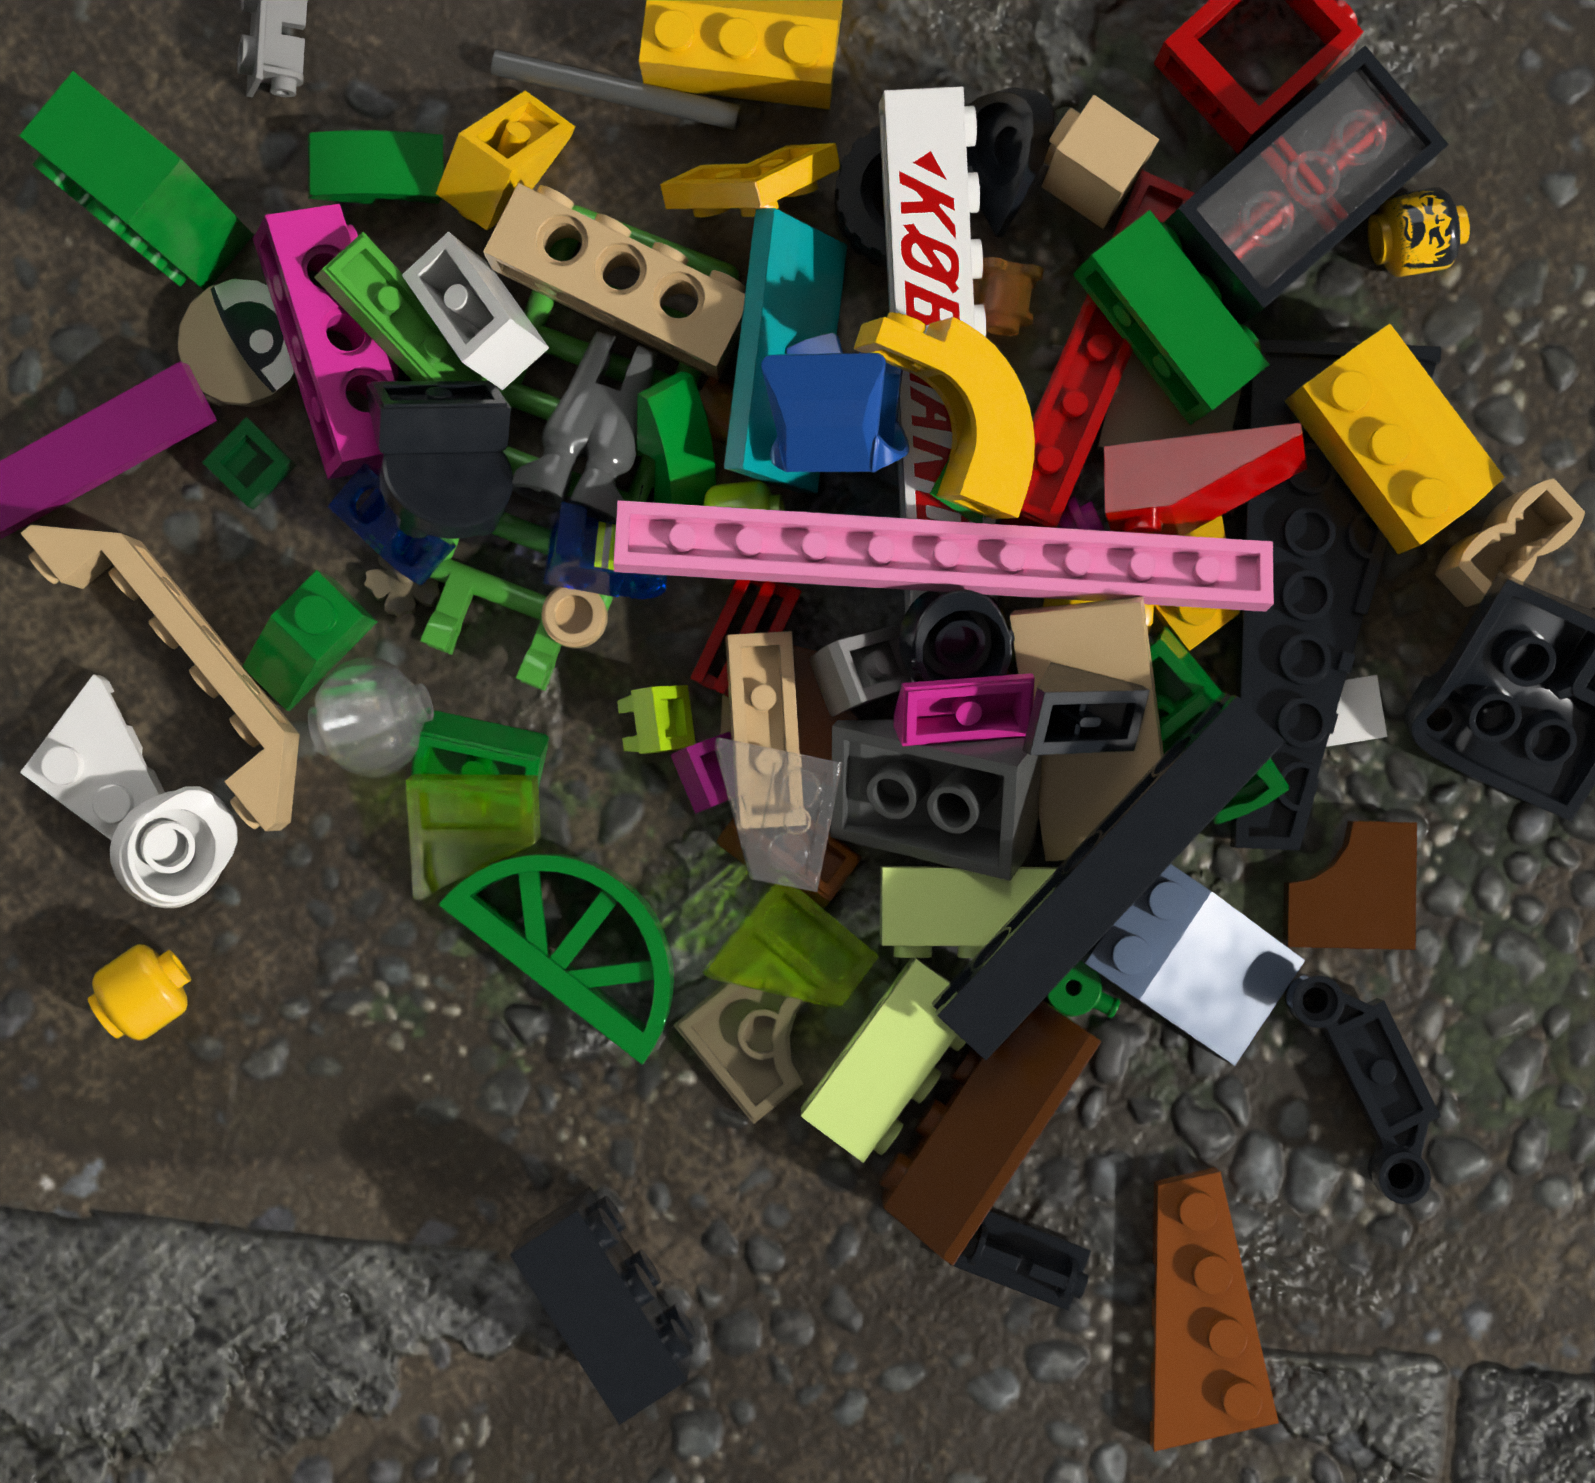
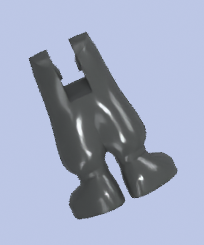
M596 331L566 392L544 426L541 435L542 445L545 449L543 456L519 467L515 471L512 490L538 504L561 508L564 506L569 493L572 471L576 460L585 456L588 461L569 502L570 507L577 515L599 525L600 521L616 525L618 500L625 501L617 489L616 480L618 476H622L630 470L637 452L638 393L651 387L658 353L638 345L627 367L621 390L618 391L603 386L604 377L610 367L616 337Z

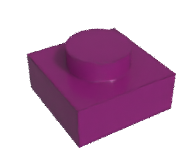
M730 731L671 754L695 814L735 798L732 737Z

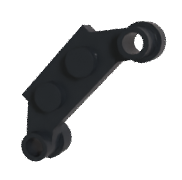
M1306 974L1292 980L1284 994L1290 1013L1301 1023L1315 1028H1322L1376 1139L1375 1151L1368 1163V1171L1375 1187L1382 1195L1398 1204H1412L1419 1201L1425 1196L1431 1183L1430 1170L1421 1158L1429 1122L1441 1117L1385 1001L1376 998L1365 1003L1343 993L1340 986L1334 980L1319 974ZM1313 988L1316 993L1315 1002L1310 1007L1305 1008L1303 996L1307 990ZM1399 1163L1398 1174L1389 1180V1170L1393 1165Z

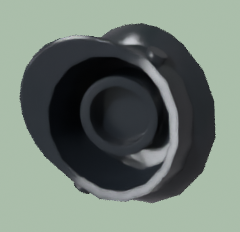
M955 590L950 592L927 591L911 604L903 618L899 634V649L903 663L914 682L1002 676L1007 673L1012 658V642L1015 641V637L1003 608L992 596L972 590Z

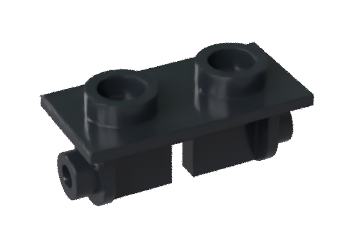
M989 1211L955 1262L954 1267L1069 1311L1074 1297L1081 1299L1085 1292L1088 1274L1083 1272L1091 1250Z

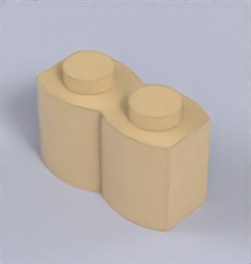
M1555 479L1540 482L1500 502L1487 517L1482 531L1463 538L1447 551L1441 559L1435 575L1464 607L1480 604L1499 571L1524 582L1531 573L1537 557L1558 549L1576 533L1583 521L1585 511Z

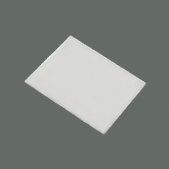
M1377 675L1345 680L1336 711L1338 718L1333 734L1329 735L1326 747L1387 737Z

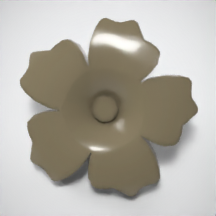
M401 542L397 544L391 553L386 548L384 549V553L378 557V562L382 569L366 571V581L364 583L365 587L374 594L377 600L383 601L386 599V613L395 615L397 618L416 612V601L424 606L432 607L436 600L441 597L439 591L440 581L428 576L424 577L411 564L412 560L407 556L408 553ZM419 548L412 550L411 558L414 559L417 556L416 552ZM428 550L423 551L414 562L423 573L422 565Z

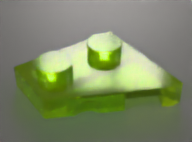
M413 774L406 779L413 899L422 900L432 895L438 889L464 876L465 878L471 876L475 872L489 866L492 862L505 856L509 857L535 844L541 838L538 775Z
M780 875L768 887L702 973L709 979L837 1008L843 1006L879 958V955L784 875Z

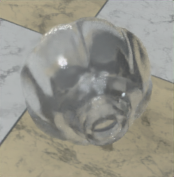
M370 656L360 657L342 663L324 680L315 697L316 706L311 707L308 711V726L313 743L321 755H330L334 762L352 774L376 779L399 771L412 760L419 748L424 722L433 720L434 710L430 694L424 684L413 685L397 666L384 659Z

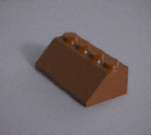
M1042 1000L987 1060L981 1057L971 1046H968L950 1073V1077L956 1081V1084L942 1103L934 1098L919 1118L914 1131L921 1136L908 1156L898 1152L882 1174L879 1185L885 1188L881 1195L883 1208L937 1255L954 1266L1102 1041L1083 1026Z

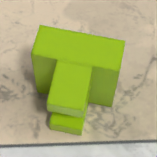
M688 685L655 686L631 690V695L617 701L619 713H634L637 735L622 738L624 751L639 752V754L679 751L696 744Z

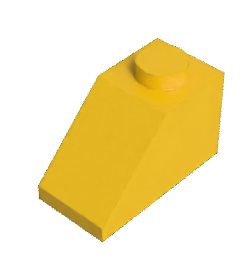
M525 90L458 134L436 194L455 207L463 217L477 223L485 230H489L499 222L517 184L520 183L533 189L571 138L576 126Z

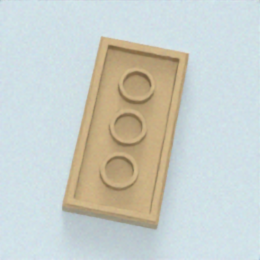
M1143 596L1013 610L1010 615L1011 628L1015 637L1014 649L1018 674L1032 673L1035 677L1033 702L1037 687L1051 662L1139 684L1150 690L1134 751L1042 755L1038 813L1045 861L1066 860L1164 755Z

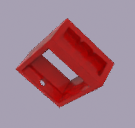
M1209 0L1164 41L1154 65L1237 154H1240L1345 58L1360 39L1364 31L1357 25V17L1354 11L1344 0H1285L1326 46L1260 106L1198 41L1200 37L1241 0Z

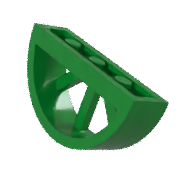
M553 853L531 854L506 859L475 872L459 883L438 904L640 1064H644L657 1044L670 1013L673 999L674 970L670 946L657 915L645 898L628 881L612 870L581 857ZM539 871L572 875L602 889L601 893L555 952L548 948ZM518 874L525 929L479 893L506 877ZM619 902L639 927L647 944L651 960L581 969L572 967L570 963ZM654 980L653 1002L647 1025L599 987Z

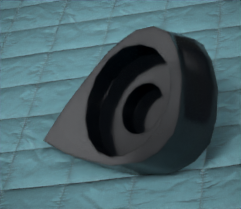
M1011 87L983 95L968 105L975 107L977 137L975 146L966 147L967 164L972 166L973 172L978 173L980 208L996 237H1003L1012 223L1030 185L1045 161L1051 144L1049 139L1054 132V109L1048 96L1037 90Z

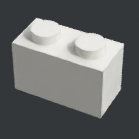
M447 232L402 274L461 362L501 390H504L549 349L546 342L495 271L491 269L489 263L450 232Z

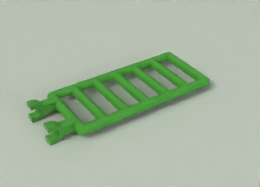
M574 205L572 208L593 220L599 214L578 205ZM620 222L631 231L630 238L652 248L654 242L666 244L688 258L687 266L707 276L710 275L712 270L720 271L739 281L738 270L729 263ZM573 238L560 239L552 245L549 256L558 261L570 260L579 241ZM606 283L607 285H609L610 287H612V288H614V289L623 290V289H621V288H618V287H616V286H613V285H611V284ZM532 290L524 313L548 345L549 349L544 353L579 366L589 343L546 327L545 325L555 300ZM665 305L662 309L673 318L689 316ZM613 353L610 367L605 376L623 383L627 367L632 359ZM679 362L675 374L681 371L691 374L697 386L702 373ZM528 368L504 390L498 388L511 409L513 407L547 421L561 400L523 385L522 382ZM655 369L651 387L673 375ZM507 446L506 450L503 451L511 465L513 475L519 467L539 459L510 446ZM637 450L636 455L640 456L641 460L628 492L618 489L625 501L646 502L651 489L655 487V460ZM572 471L569 497H572L574 489L582 474ZM504 512L497 528L491 534L595 574L590 587L603 599L608 612L623 573L594 567L596 547ZM435 537L430 543L422 567L425 574L430 571L427 575L428 577L445 583V587L420 641L432 648L452 655L473 595L540 620V624L532 644L523 659L516 679L546 691L562 646L548 635L542 623V607L547 596L453 560L452 556L459 539L440 538L451 548L436 564L448 548Z

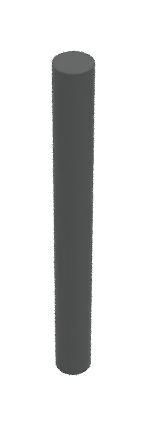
M497 49L492 58L491 75L730 130L736 131L741 112V105Z

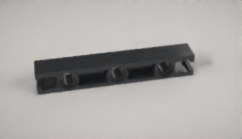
M1222 692L932 1002L933 1007L937 1009V1016L981 1057L987 1060L1286 741L1237 695L1230 696Z

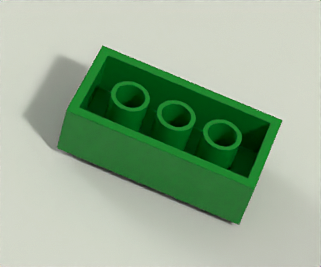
M74 71L71 72L19 135L40 153L32 164L36 169L180 287L190 278L205 291L214 284L254 235L180 157Z

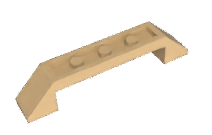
M30 525L22 531V536L34 549L28 555L30 561L53 584L60 581L61 583L84 589L105 570L114 565L108 571L111 579L130 599L135 601L140 597L155 615L149 620V624L155 633L170 648L175 650L181 646L195 663L189 669V672L196 683L214 699L221 695L235 712L229 720L237 733L252 747L255 748L259 744L264 747L261 752L224 781L236 795L230 800L233 809L253 829L261 826L264 831H281L291 823L300 734L256 680L242 667V663L141 541L122 533Z

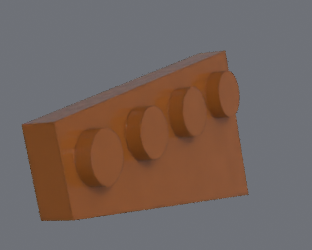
M1216 1167L1154 1181L1153 1264L1155 1266L1154 1299H1152L1154 1339L1153 1363H1151L1153 1402L1152 1421H1150V1446L1155 1452L1279 1423L1221 1172Z

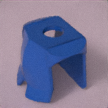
M829 333L804 340L786 348L787 354L768 355L763 359L761 368L777 432V438L770 451V458L772 464L778 469L785 472H876L900 460L909 453L907 436L897 420L903 370L886 363L885 358L880 353H843L839 336Z

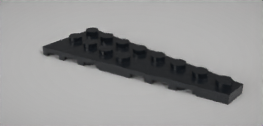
M1258 339L1261 345V354L1270 365L1247 382L1245 429L1300 423L1285 400L1361 343ZM1407 345L1432 379L1435 367L1441 360V346ZM1302 424L1307 469L1242 504L1241 539L1273 541L1274 604L1266 612L1240 610V614H1238L1236 695L1286 741L1273 754L1271 760L1289 785V790L1267 805L1231 820L1230 847L1300 850L1320 780L1317 777L1329 735L1334 732L1338 718L1336 711L1347 674L1351 673L1356 655L1353 652L1362 620L1368 614L1388 544L1384 534Z

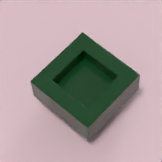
M247 417L202 461L247 507L253 510L297 466L273 440Z

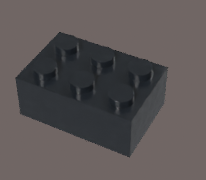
M590 1186L529 1226L510 1253V1256L614 1418L621 1425L687 1381L694 1349L691 1340L696 1337V1333L682 1308L678 1304L668 1307L655 1287L661 1283V1279L647 1254L641 1249L633 1253L620 1233L626 1229V1224L615 1204L606 1195L599 1199Z

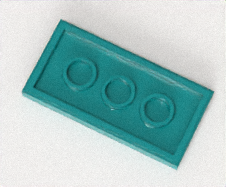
M776 208L756 209L724 469L797 493L818 494L820 472H785L778 469L771 462L770 451L777 438V432L761 363L768 355L787 354L786 348L804 340L829 333L837 335L848 245Z

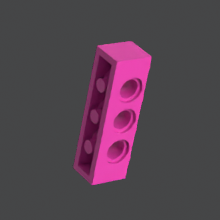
M340 204L267 214L264 216L253 238L328 479L381 468L384 453H381L377 446L370 412H361L353 408L348 402L345 392L356 391L367 398V383H371V381H397L399 376L398 365L326 290L317 287L308 276V272H320L358 237L353 225H346ZM336 331L345 335L351 342L353 351H343L336 348L329 341L327 332Z

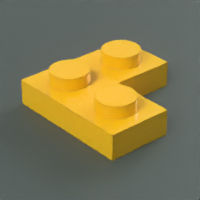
M836 143L786 145L748 164L700 165L661 183L660 186L666 209H692L695 217H709L724 213L730 208H740L741 216L754 217L756 209H778V200L783 197L800 196L817 190V180L839 170L840 162Z

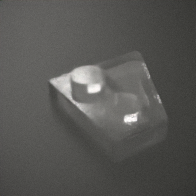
M716 738L715 751L750 879L817 892L842 763L724 738Z

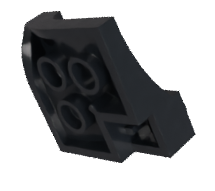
M1499 571L1443 666L1434 675L1423 677L1408 702L1404 713V723L1408 733L1424 751L1448 766L1572 822L1595 786V608L1590 609L1565 600ZM1437 708H1445V712L1439 720L1427 722V718Z

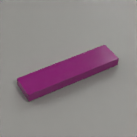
M180 361L0 461V539L216 422L217 419L190 366Z

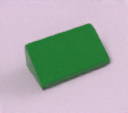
M428 710L415 730L410 785L533 811L548 749L549 737L543 733L441 711Z

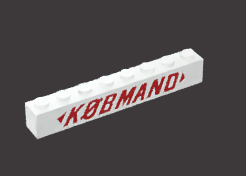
M964 87L884 90L879 102L889 313H900L921 321L926 325L924 334H926L929 324L955 317L986 337L984 305H974L973 279L982 278L983 273L981 239H971L970 213H978L980 206L978 173H968L966 147L976 145L977 121L975 107L964 106ZM903 370L897 420L907 436L909 453L897 461L900 518L973 523L929 494L950 456L952 446L950 417L938 393L920 377ZM983 516V523L995 524V519L986 517L984 520ZM904 590L905 614L911 604L927 591ZM990 595L996 601L998 600V595Z

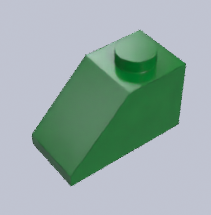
M316 570L270 616L242 667L286 711H290L378 621L333 577Z

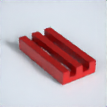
M736 580L690 679L729 698L727 661L718 678L708 673L750 584L760 588V591L739 634L755 633L772 595L784 600L768 633L783 632L801 596V590L780 582Z

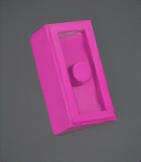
M1032 673L902 683L894 712L893 727L902 746L1025 737L1033 707L1035 677Z

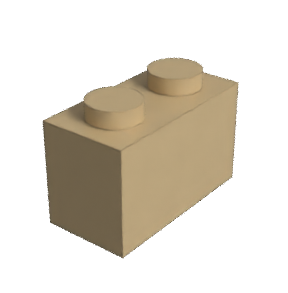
M1093 95L1081 114L1070 108L1050 137L1049 142L1052 144L1044 161L1049 166L1042 188L1104 229L1137 181L1159 139Z

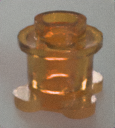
M995 257L983 258L982 278H977L982 281L979 304L976 305H984L986 332L1002 336H1015L1019 334L1020 327L1033 324L1034 315L1029 312L1032 289L1036 288L1037 281L1043 280L1044 269L1033 264L1009 262Z

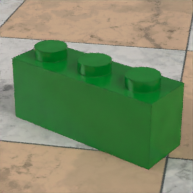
M1151 210L1147 211L1094 252L1073 274L1123 340L1125 338L1128 341L1134 354L1189 425H1192L1214 410L1270 365L1261 354V345L1254 333L1246 326L1237 323L1223 305L1222 296L1217 285L1207 275L1196 270L1182 252V244L1176 232L1166 223L1159 222Z

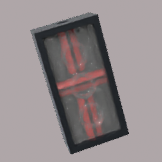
M1365 45L1183 203L1164 223L1176 232L1182 244V252L1196 270L1207 275L1217 285L1222 296V303L1238 324H1244L1268 306L1449 144Z

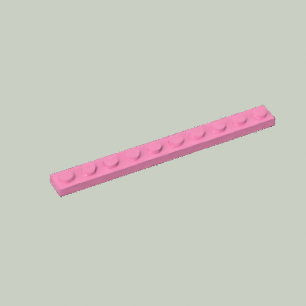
M619 500L617 502L614 572L934 592L972 590L984 595L1082 601H1105L1143 596L1144 604L1264 612L1274 604L1273 541Z

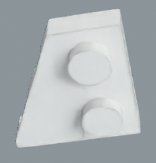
M93 674L20 773L112 840L118 825L131 810L140 803L165 793L155 771L146 765L142 756L143 747L133 727L126 725L111 695L114 690L110 682L101 675Z

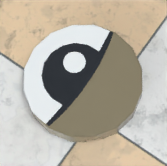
M231 279L208 287L190 303L179 325L178 352L181 361L190 366L203 393L225 404L254 408L277 400L296 383L295 372L267 285L257 280Z

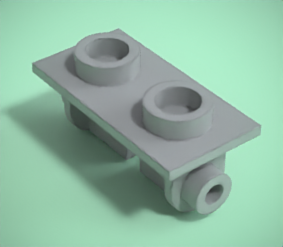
M241 0V11L251 13L250 36L241 35L237 56V72L247 75L246 96L253 98L260 83L271 84L270 92L276 96H296V87L303 85L305 38L283 35L281 30L282 26L304 30L306 27L307 0Z

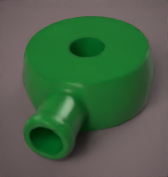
M1081 961L1045 997L1049 1005L1069 1017L1084 1015L1094 1008L1106 1014L1107 1017L1112 1018L1120 1005L1119 998H1114L1102 991L1100 974ZM1070 980H1077L1078 989L1074 993H1067L1066 984Z

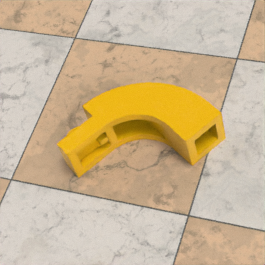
M890 312L887 318L882 317L863 323L853 349L861 353H880L885 358L886 363L920 377L938 393L948 411L952 427V446L950 459L937 497L991 519L1018 518L1032 476L1035 439L1031 411L1024 389L1007 359L983 334L955 317L929 324L926 334H924L926 329L924 323L900 313Z

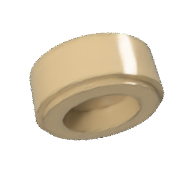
M566 583L555 588L545 599L541 613L542 623L548 635L560 645L568 648H584L596 642L605 631L608 620L607 608L603 599L594 589L581 583Z

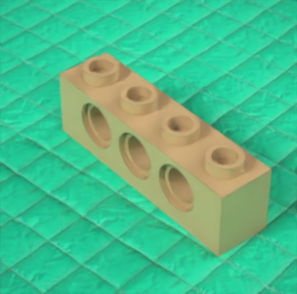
M520 183L517 184L483 251L492 270L719 381L740 339L745 299L744 292L746 290V287L741 282L720 271L712 270L710 275L707 276L687 266L688 258L666 244L654 242L652 248L630 238L631 231L625 225L607 215L597 214L593 220L573 210L574 203L568 197L550 187L540 185L536 192ZM573 238L582 244L579 253L570 260L558 261L549 256L552 245L560 239ZM619 266H630L640 273L637 282L630 288L623 290L614 289L606 284L608 274ZM676 294H687L698 303L694 312L684 318H673L662 309L667 299Z

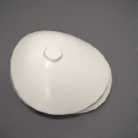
M186 786L176 791H168L140 803L120 822L111 840L110 863L117 880L124 890L137 900L154 907H181L196 901L215 884L222 870L234 854L238 842L237 825L225 803L213 792L205 788Z

